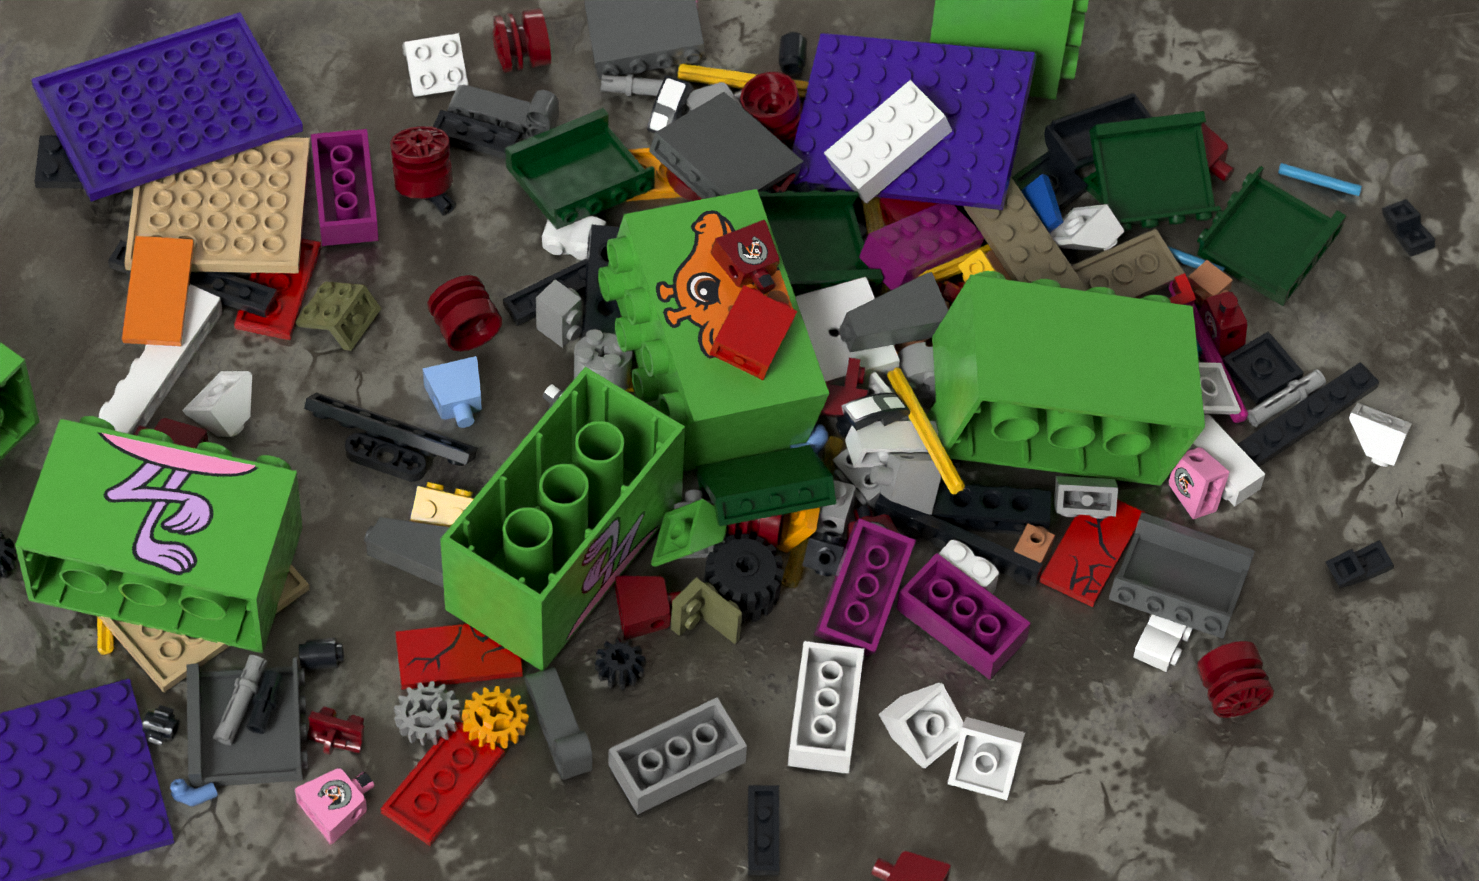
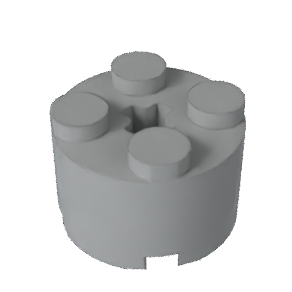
M597 329L590 330L586 333L585 337L577 342L574 348V379L584 367H587L623 390H626L632 378V351L622 352L615 334L602 333Z
M926 342L909 345L898 353L900 360L899 368L905 375L920 405L927 407L933 401H936L933 347H926Z

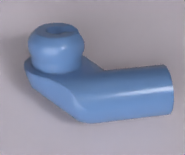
M817 424L814 426L807 442L793 444L790 448L810 445L815 453L819 454L827 443L829 434L823 425Z
M176 779L170 785L172 797L176 801L189 806L199 805L218 796L212 782L197 789L187 785L184 779Z

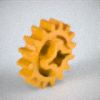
M495 686L494 692H489L486 687H483L482 695L473 692L472 700H466L464 710H462L461 721H463V731H470L469 739L471 741L478 738L480 747L484 746L486 742L490 743L491 750H494L496 744L499 743L504 749L507 748L509 740L515 744L518 743L519 735H525L529 715L526 714L527 705L520 704L521 696L517 695L512 698L510 696L511 689L501 693L499 686Z

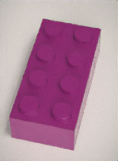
M367 129L311 134L322 246L379 241Z
M936 204L869 233L859 258L870 269H881L882 281L893 290L918 278L924 271L980 248L984 237L975 225L954 205Z
M859 518L852 528L814 635L841 646L864 649V655L867 656L875 653L915 540Z
M938 553L899 591L896 609L989 680L1028 639L1031 624L1029 621Z

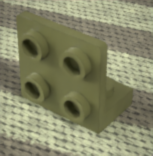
M326 281L319 286L316 294L308 305L303 308L295 323L298 327L329 330L343 350L352 351L382 308L365 285Z
M696 577L672 601L671 630L679 636L687 629L692 630L698 624L700 618H702L734 644L740 640L742 622L740 608L733 601H726L721 597L710 583H703Z

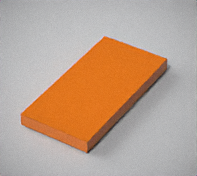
M135 237L122 333L123 343L181 347L194 250L193 239Z

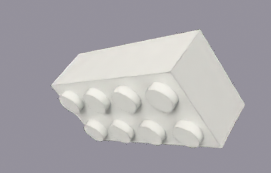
M910 80L826 150L824 154L838 175L855 192L858 191L859 197L867 203L952 132L946 116Z
M804 641L788 766L849 774L864 649Z

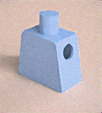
M477 357L423 368L424 387L441 419L455 418L460 428L471 426L474 423L472 413L482 410Z

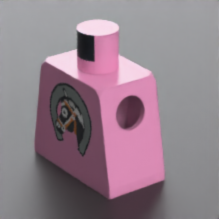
M1198 447L1187 451L1172 470L1169 486L1194 520L1217 511L1230 472L1203 448Z
M337 768L295 788V793L299 806L332 845L366 813V799L363 794L372 789L374 783L366 772H362L350 780L341 768Z

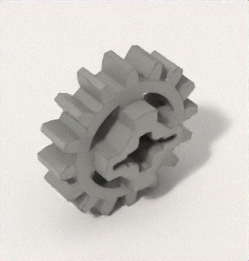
M431 681L428 687L425 688L419 682L418 689L415 691L408 687V696H399L400 705L394 706L396 715L394 719L396 726L399 727L401 736L408 735L409 742L411 743L415 742L418 738L420 739L421 746H425L427 740H432L433 744L436 745L438 743L437 738L440 736L446 740L449 739L447 731L456 732V722L461 721V708L459 700H456L454 691L447 692L445 684H442L437 689L435 688L434 681Z

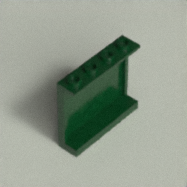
M604 108L505 148L506 168L556 230L655 189L654 167L651 166L644 169L609 128V114Z
M1204 111L1096 124L1089 130L1101 205H1108L1124 231H1129L1132 229V226L1141 224L1143 229L1159 226V222L1169 221V225L1182 224L1186 222V218L1196 217L1197 222L1211 220L1213 215L1221 210V207L1215 206L1201 126L1206 122Z
M1260 165L1254 174L1249 173L1242 183L1243 188L1239 193L1237 191L1232 193L1227 202V208L1224 211L1220 210L1217 212L1210 229L1205 228L1201 232L1197 243L1200 244L1197 256L1225 267L1224 272L1284 306L1342 232L1346 215L1336 210L1330 218L1261 178L1264 167Z
M858 191L758 192L795 296L863 277L867 278L872 293L875 292L883 280L881 269H870L859 258L864 243L852 205L859 196Z
M810 445L695 466L698 488L702 491L703 495L708 494L713 501L719 526L836 504L833 475Z

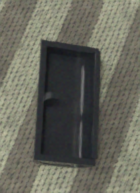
M1131 93L1052 120L1051 124L1045 127V143L1048 151L1061 169L1071 173L1095 164L1089 130L1096 124L1151 118L1152 116L1138 97Z

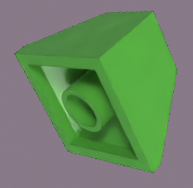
M701 499L665 513L651 565L657 567L722 542L727 532V525H718L715 506Z

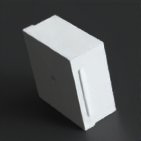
M866 277L795 296L826 384L845 386L849 358L861 359L860 366L865 367L863 385L857 384V389L868 390L870 374L874 372L879 375L886 385H891L887 374L889 371H893L894 368H899L900 362L894 345L849 352L846 343L841 340L839 334L840 325H842L847 312L875 299Z

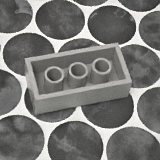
M714 698L610 748L608 765L638 815L745 763L747 745L719 699Z

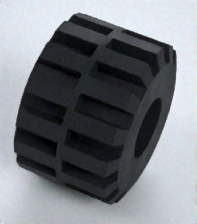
M742 533L741 539H735L734 535L726 537L725 544L720 542L714 545L713 552H709L707 556L703 583H710L726 601H733L741 610V623H745V618L750 617L751 621L755 622L760 620L761 612L766 616L772 612L773 604L777 605L784 570L782 569L781 556H776L777 549L772 544L766 547L764 545L765 539L757 536L756 540L749 539L750 534Z

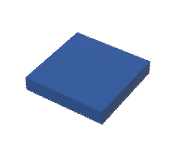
M1041 174L1022 189L1021 192L1050 233L1063 223V219L1049 176Z

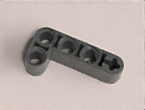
M459 85L455 90L447 112L519 132V138L528 139L555 128L559 118V101L556 95L547 90L536 91L530 103L476 87Z
M555 667L526 675L525 683L561 779H568L592 771V750L585 731H580Z

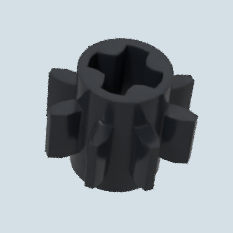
M160 705L158 709L155 708V711L149 710L146 713L142 724V732L147 733L146 736H149L148 742L162 746L163 741L174 740L180 724V720L173 715L174 709Z

